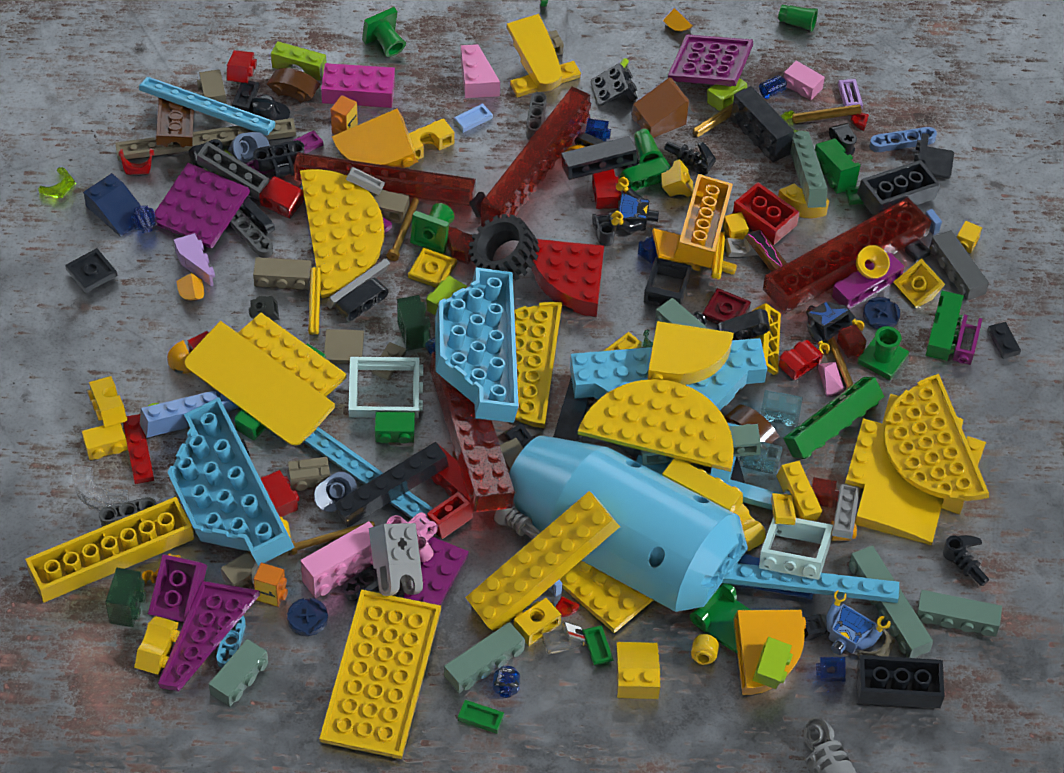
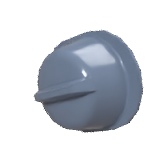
M260 132L242 133L234 138L228 150L241 162H250L253 160L254 150L269 146V141Z
M345 472L332 474L315 489L314 500L317 506L326 512L336 511L334 503L357 489L355 479Z

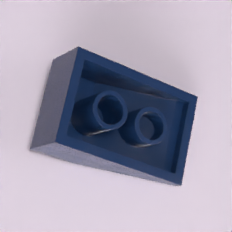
M113 173L83 192L86 207L120 237L142 223L146 218H149L147 212L129 189Z

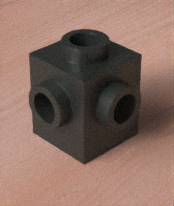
M258 296L256 299L250 300L249 315L251 318L254 319L258 314L263 313L272 321L279 320L278 302L273 296Z

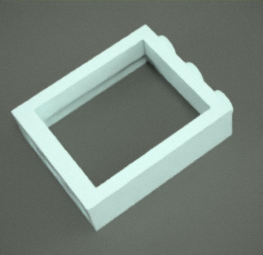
M350 357L349 417L376 418V412H414L415 418H419V411H423V400H419V394H423V382H419V376H423V364H420L419 357ZM358 370L414 371L413 407L357 406Z
M773 516L761 550L759 568L819 580L831 544L833 525L796 518L795 525L775 524ZM775 535L821 544L817 558L770 550Z

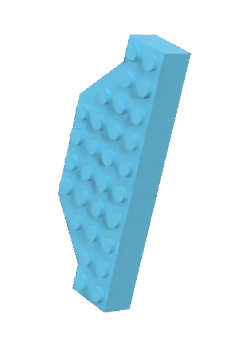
M475 268L473 280L469 287L456 291L447 300L444 298L439 301L435 316L436 372L475 404V418L514 423L519 405L513 272Z
M761 339L733 340L729 357L720 370L703 381L686 386L702 393L721 410L735 397L738 390L742 389L746 384L765 383L767 366ZM652 347L571 354L570 372L575 398L595 397L599 400L606 393L624 384L647 380Z
M218 397L184 414L190 426L187 433L188 438L184 444L182 443L176 454L177 459L174 465L170 466L167 473L200 541L250 551L258 566L295 548L220 398Z

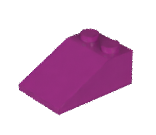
M163 554L148 614L185 622L200 585L204 581L208 565Z

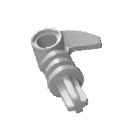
M506 498L498 500L494 516L495 522L501 525H508L516 530V533L520 536L526 534L532 539L541 533L540 530L532 525L531 518L525 517L524 514L516 509L515 503L512 500Z

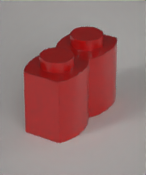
M805 340L798 342L793 349L784 351L779 357L778 366L793 380H796L807 371L818 366L822 361L823 354L810 341Z

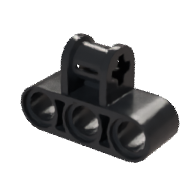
M298 140L260 147L253 152L254 168L257 171L273 169L275 177L278 178L287 175L294 176L293 165L300 164L305 159L304 144Z

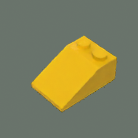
M617 642V698L659 699L660 664L658 643Z

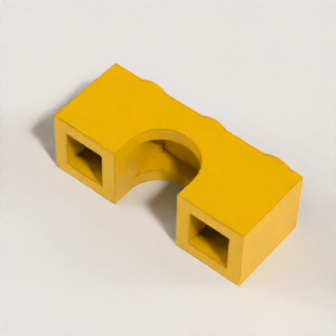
M444 118L409 133L418 160L424 158L425 144H433L438 150L454 144L455 132Z
M112 376L89 382L90 390H87L98 421L102 420L104 427L127 421L124 404L120 395L117 394Z
M800 461L781 465L776 477L783 493L790 491L792 495L796 518L817 522L822 509Z

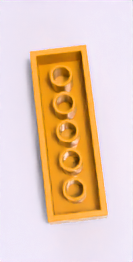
M698 174L674 258L707 268L711 267L732 190V183Z

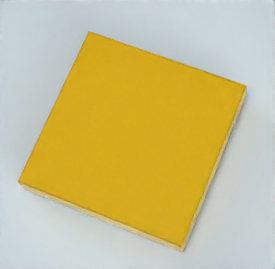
M423 248L410 269L408 278L437 288L442 280L444 281L451 275L457 264V259Z

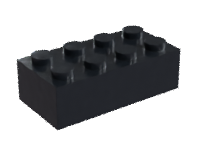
M752 86L735 93L731 113L733 123L737 124L743 133L753 141L754 145L758 146L773 163L790 155L794 130Z
M919 160L861 179L857 195L877 219L934 200L941 184L925 164Z
M873 655L859 656L857 664V703L941 709L945 697L943 660Z

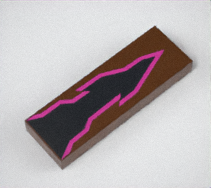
M761 229L747 233L745 236L746 240L776 278L791 273V267Z

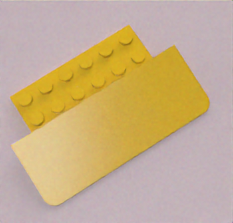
M263 313L258 314L238 333L220 320L185 359V366L188 370L290 445L301 444L334 410L335 403L326 396L346 379L345 372Z

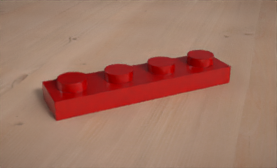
M140 414L126 416L127 421L123 422L134 483L141 484L154 481L146 435L140 426Z

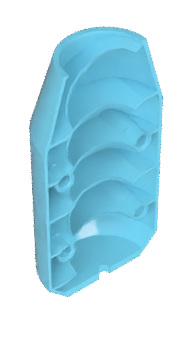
M538 436L531 440L520 452L506 480L504 498L512 500L515 503L516 509L524 514L525 517L531 518L532 525L540 530V532L590 491L620 525V528L583 558L582 561L675 612L704 607L722 584L725 575L731 572L748 549L742 523L737 514L609 447L549 436Z

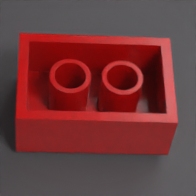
M759 182L734 201L732 213L742 212L748 228L753 231L761 229L773 246L797 226L799 217L798 210Z

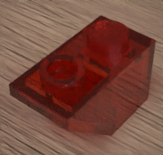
M449 226L447 247L452 258L468 265L471 261L469 243L474 242L472 239L473 235L465 233L456 227Z

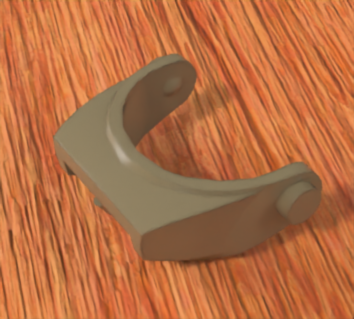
M883 629L880 636L883 646L873 652L859 650L857 656L858 658L860 655L889 656L895 639Z

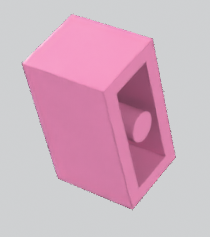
M795 61L784 72L782 84L811 101L823 89L825 77L802 63Z

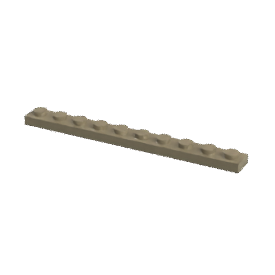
M294 119L276 120L275 128L266 138L271 140L296 136ZM241 126L193 132V146L213 139H218L222 142L223 146L231 145L234 138L239 134L255 131ZM156 137L115 142L118 161L121 160L118 155L120 149H123L126 159L150 156V148L154 150L155 156L189 151L193 147L185 146L181 148V145L177 142L169 143L168 147L163 145L161 147V145H156Z

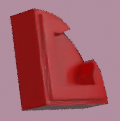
M869 114L851 115V121L855 127L864 131Z
M561 596L555 608L561 613V617H568L576 613L580 605Z

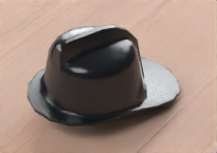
M262 94L253 97L250 113L272 121L288 119L290 117L289 108L285 104L275 101L270 95Z

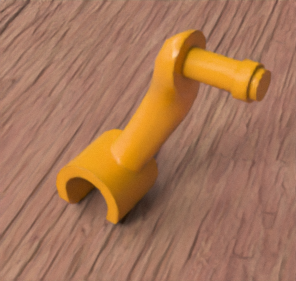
M171 553L167 554L169 556L181 558L180 555H171ZM159 568L155 572L147 570L142 573L145 584L148 580H151L152 584L156 583Z

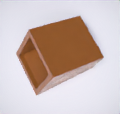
M668 78L635 102L631 115L641 129L649 130V133L654 138L686 125L689 100L672 78Z

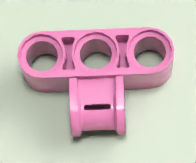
M422 512L415 515L409 522L399 515L390 517L386 524L416 523L420 562L429 561L434 553L428 540L437 532L438 525L434 521L428 520L427 515Z

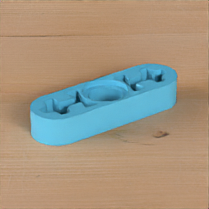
M244 616L237 623L236 631L232 628L219 644L216 657L220 668H223L240 648L246 627ZM229 637L237 639L236 643L232 645L227 644L225 641ZM227 650L229 651V658L227 659V661H223V659L226 657Z

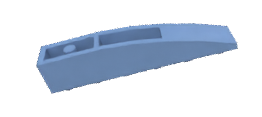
M217 390L141 408L140 426L147 438L190 427L184 414L218 397L227 413L239 407Z

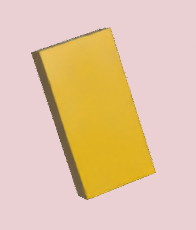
M772 493L771 503L775 524L795 525L796 516L792 495Z

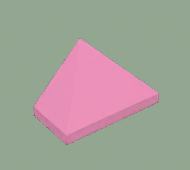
M837 363L818 364L826 397L843 393L845 390Z

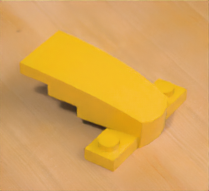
M539 14L507 23L506 28L513 39V46L521 57V64L529 74L510 80V86L517 98L534 92L551 91L562 83L581 78V72L575 61L559 65L554 46Z

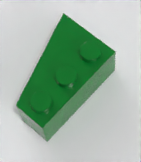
M836 139L816 144L815 152L822 173L827 177L829 186L834 189L836 194L845 192L847 187L856 186L861 165L858 162L854 163L852 161L853 156L851 154L846 155L845 148Z
M941 291L925 356L948 361L949 354L953 355L956 344L952 342L957 340L959 329H956V326H960L962 315L959 313L964 295Z

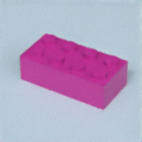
M325 63L321 86L322 103L335 104L342 95L356 101L357 106L392 108L395 68Z

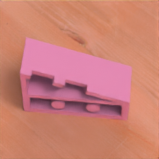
M461 45V67L465 98L500 96V81L479 45Z

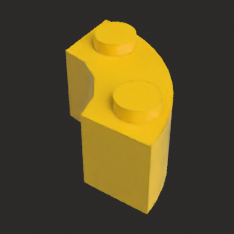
M795 183L779 189L778 197L798 210L799 217L820 218L827 215L828 199L826 200V207L808 208L802 188L798 187Z
M742 504L735 514L740 517L748 546L747 551H750L764 543L766 530L760 522L751 517L747 507Z
M155 616L148 623L144 639L137 649L134 668L157 675L162 668H165L173 643L177 641L180 631L177 630L179 622Z

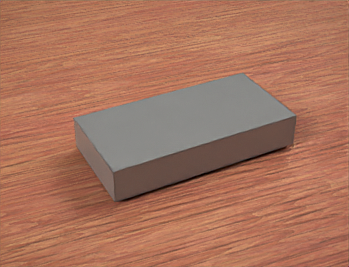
M354 167L351 168L346 180L377 195L380 194L385 184L383 181Z

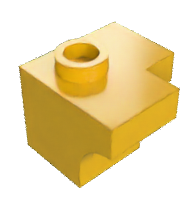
M680 159L676 160L671 169L661 173L662 188L670 197L679 194L687 197L692 196L693 181L690 178L688 168Z

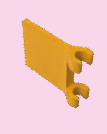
M653 228L652 233L658 258L691 265L693 270H700V266L674 258L681 235Z

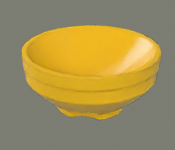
M870 245L859 252L856 258V266L864 277L878 279L888 272L890 260L882 248ZM865 261L873 262V270H868L865 267Z

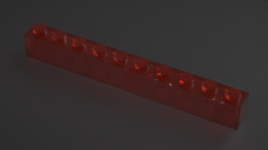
M299 152L294 163L295 180L302 181L301 170H328L348 176L351 168L354 167L383 181L385 184L382 190L403 194L412 198L416 197L418 199L470 206L469 202L475 197L476 179Z

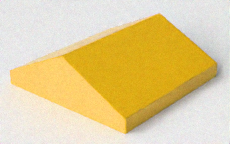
M922 258L893 282L916 308L933 300L945 285Z

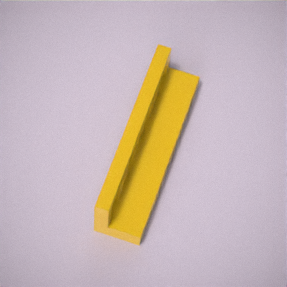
M764 303L752 311L758 309L767 311L773 336L769 330L767 333L751 339H761L767 371L775 375L778 373L781 313L767 303Z

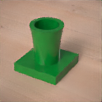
M395 7L365 19L362 41L365 45L378 39L387 57L397 55L406 46V41L395 31L398 13Z
M436 203L432 206L429 215L415 211L412 215L410 243L444 254L447 249L449 225L455 218L452 209L445 204Z
M884 326L876 331L875 337L858 358L857 363L891 380L908 357L909 351L899 346L902 340L900 332L893 327Z

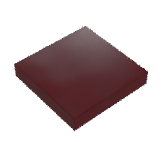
M717 288L702 314L706 320L719 324L746 314L751 301Z

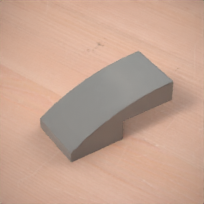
M727 238L725 240L728 257L758 255L746 238Z

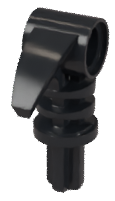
M667 142L664 147L665 151L676 155L677 160L680 159L682 161L684 159V163L687 164L689 162L690 166L694 165V170L700 175H707L716 162L715 156L704 142L698 143L700 152L696 151L695 153L694 149L691 148L689 150L686 144L681 147L672 142Z
M970 535L949 536L945 542L943 556L947 560L954 561L956 565H959L965 576H971L979 586H985L989 582V578L979 568L981 563L978 560H973L974 557L969 555V551L966 550V547L982 545L981 538Z

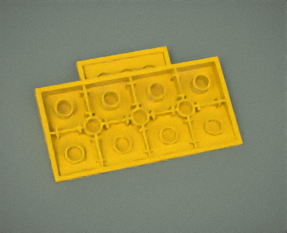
M890 394L882 423L863 418L845 484L864 489L855 523L858 526L932 545L944 498H939L917 489L907 482L892 465L885 446V426L888 413L899 396ZM957 417L962 427L964 419Z

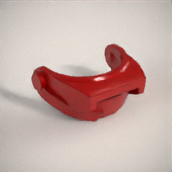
M152 148L149 150L150 158L140 164L131 163L126 160L123 149L118 151L126 174L150 173L152 156H154Z

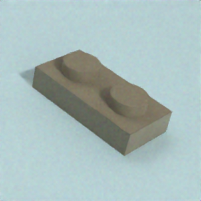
M389 342L380 357H404L406 355V348ZM372 370V374L389 380L395 370Z

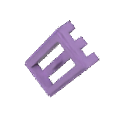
M856 79L839 80L838 87L843 105L860 104L862 109L863 103ZM849 84H852L857 102H854L852 91Z

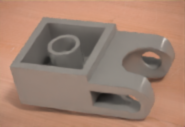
M416 523L382 524L369 528L373 567L377 569L380 593L384 596L396 594L399 591V584L401 582L403 591L406 594H419L423 589Z

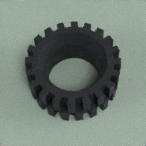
M502 214L501 218L494 216L492 222L489 220L485 221L486 225L483 228L481 226L477 228L479 233L473 234L472 239L474 242L469 243L471 248L469 255L472 262L477 268L513 272V279L515 281L520 279L518 275L521 273L525 276L528 273L526 269L528 267L532 269L534 266L532 260L537 261L538 258L535 252H539L537 245L539 243L535 235L521 218H517L512 214L510 217L507 214ZM509 241H519L510 255L501 260L493 261L494 254L501 245Z

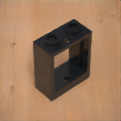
M655 257L645 288L643 302L662 306L673 298L681 305L690 279L691 265ZM657 274L683 279L679 293L653 287Z

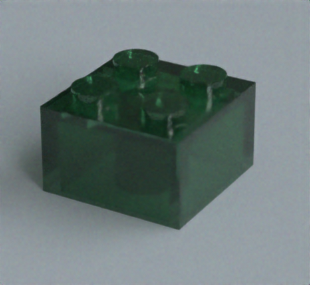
M419 295L397 299V323L406 351L428 347V339H431L429 327H431L430 318L425 316V302H421Z
M116 568L105 601L109 623L134 627L135 621L139 620L141 615L140 605L146 599V591H144L145 581L142 580L141 571Z

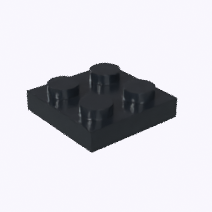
M98 248L65 265L67 272L85 293L118 276L115 268Z

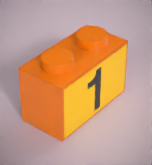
M341 95L330 109L331 130L335 135L358 125L357 102Z
M265 563L260 564L254 577V588L260 593V596L256 599L257 601L279 607L281 601L286 599L288 589H286L287 578H285L284 569Z

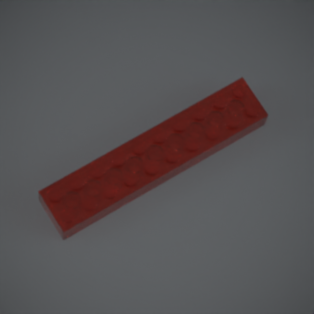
M573 86L569 89L481 202L482 227L486 225L485 221L489 220L492 222L494 216L499 218L502 217V214H507L508 217L511 214L517 216L520 207L527 203L530 194L536 191L540 181H544L547 172L552 170L556 160L561 158V153L564 152L566 147H570L573 138L576 135L578 136L583 125L589 122L591 117L589 114L591 94Z
M906 198L765 275L763 290L786 314L833 288L836 282L846 279L851 273L857 272V255L866 246H878L887 254L889 252L894 254L909 244L927 236L931 220L909 198ZM869 260L865 261V265L873 263Z
M432 352L429 369L473 512L512 508L515 491L492 420L475 418V404L436 372V352Z

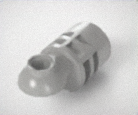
M813 717L808 720L804 728V740L813 752L808 757H805L804 761L810 772L857 773L841 743L834 740L833 728L819 717Z

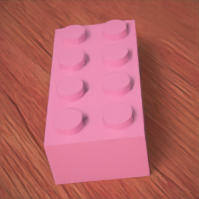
M369 521L300 560L302 582L315 599L328 594L331 589L337 586H342L347 580L373 565L369 528L373 527V525Z

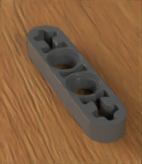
M238 209L235 214L236 218L233 217L229 225L259 257H270L273 254L272 242ZM247 224L248 227L245 229L239 228V225ZM252 235H257L259 237L256 240L249 239V237Z

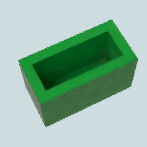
M376 412L375 442L414 443V412Z

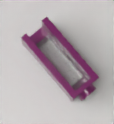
M964 314L953 361L971 365L983 319L979 318L977 326L966 324L968 315Z

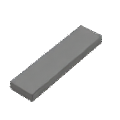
M387 258L333 294L327 301L326 305L331 310L342 297L371 278H376L385 272L390 265Z
M840 484L832 536L852 539L860 491L859 487Z

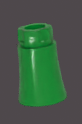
M782 4L778 19L779 21L812 32L816 25L818 8Z
M641 129L634 134L639 164L663 157L649 130Z

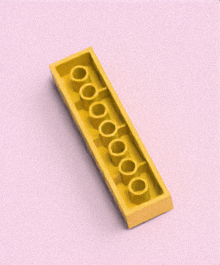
M588 491L465 598L487 627L495 632L515 618L518 613L522 612L620 528V525L602 503Z
M173 497L28 557L25 561L28 572L44 603L194 540L193 527L177 497Z

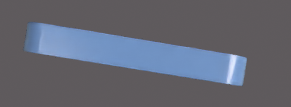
M923 127L878 134L871 137L869 146L874 152L916 147L917 140H921L922 133L929 134L928 145L935 142L937 131L932 127ZM913 136L916 140H909L907 137ZM891 139H897L899 143H893Z

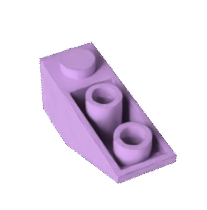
M195 233L174 239L175 252L180 264L205 283L213 286L215 273L213 267L208 266L209 258L207 253L203 254L202 250H204L201 239L198 240Z

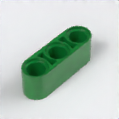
M660 157L623 170L620 178H627L629 181L627 187L630 186L634 191L661 183V173L671 169V166L666 158Z

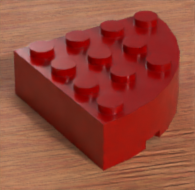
M537 239L539 252H535L538 255L537 261L532 260L534 264L532 271L538 286L554 302H562V307L567 306L573 309V312L581 315L597 317L604 246Z

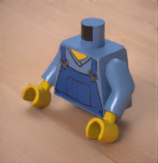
M839 590L834 593L835 602L831 604L826 616L827 630L830 632L829 640L833 642L831 651L841 655L844 649L854 653L857 649L864 650L872 647L882 635V630L888 629L891 622L888 621L885 626H882L881 621L884 619V616L879 617L876 624L844 603L841 607V602L845 601L847 596L845 593L844 598L838 600L836 595Z

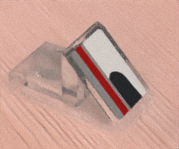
M563 621L562 629L542 633L548 655L587 646L582 626Z

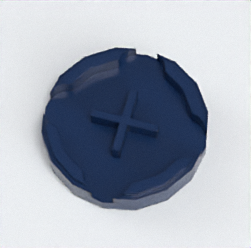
M875 297L865 304L863 318L870 327L875 329L884 326L894 327L900 319V309L895 302H891L886 297Z
M315 598L298 599L288 609L287 621L289 627L293 632L301 636L318 634L327 625L328 613L326 606Z

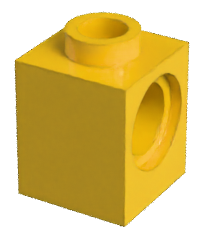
M742 212L724 216L723 230L727 238L744 239L747 235L749 228Z
M965 221L957 235V239L965 250L971 254L980 238L982 227Z

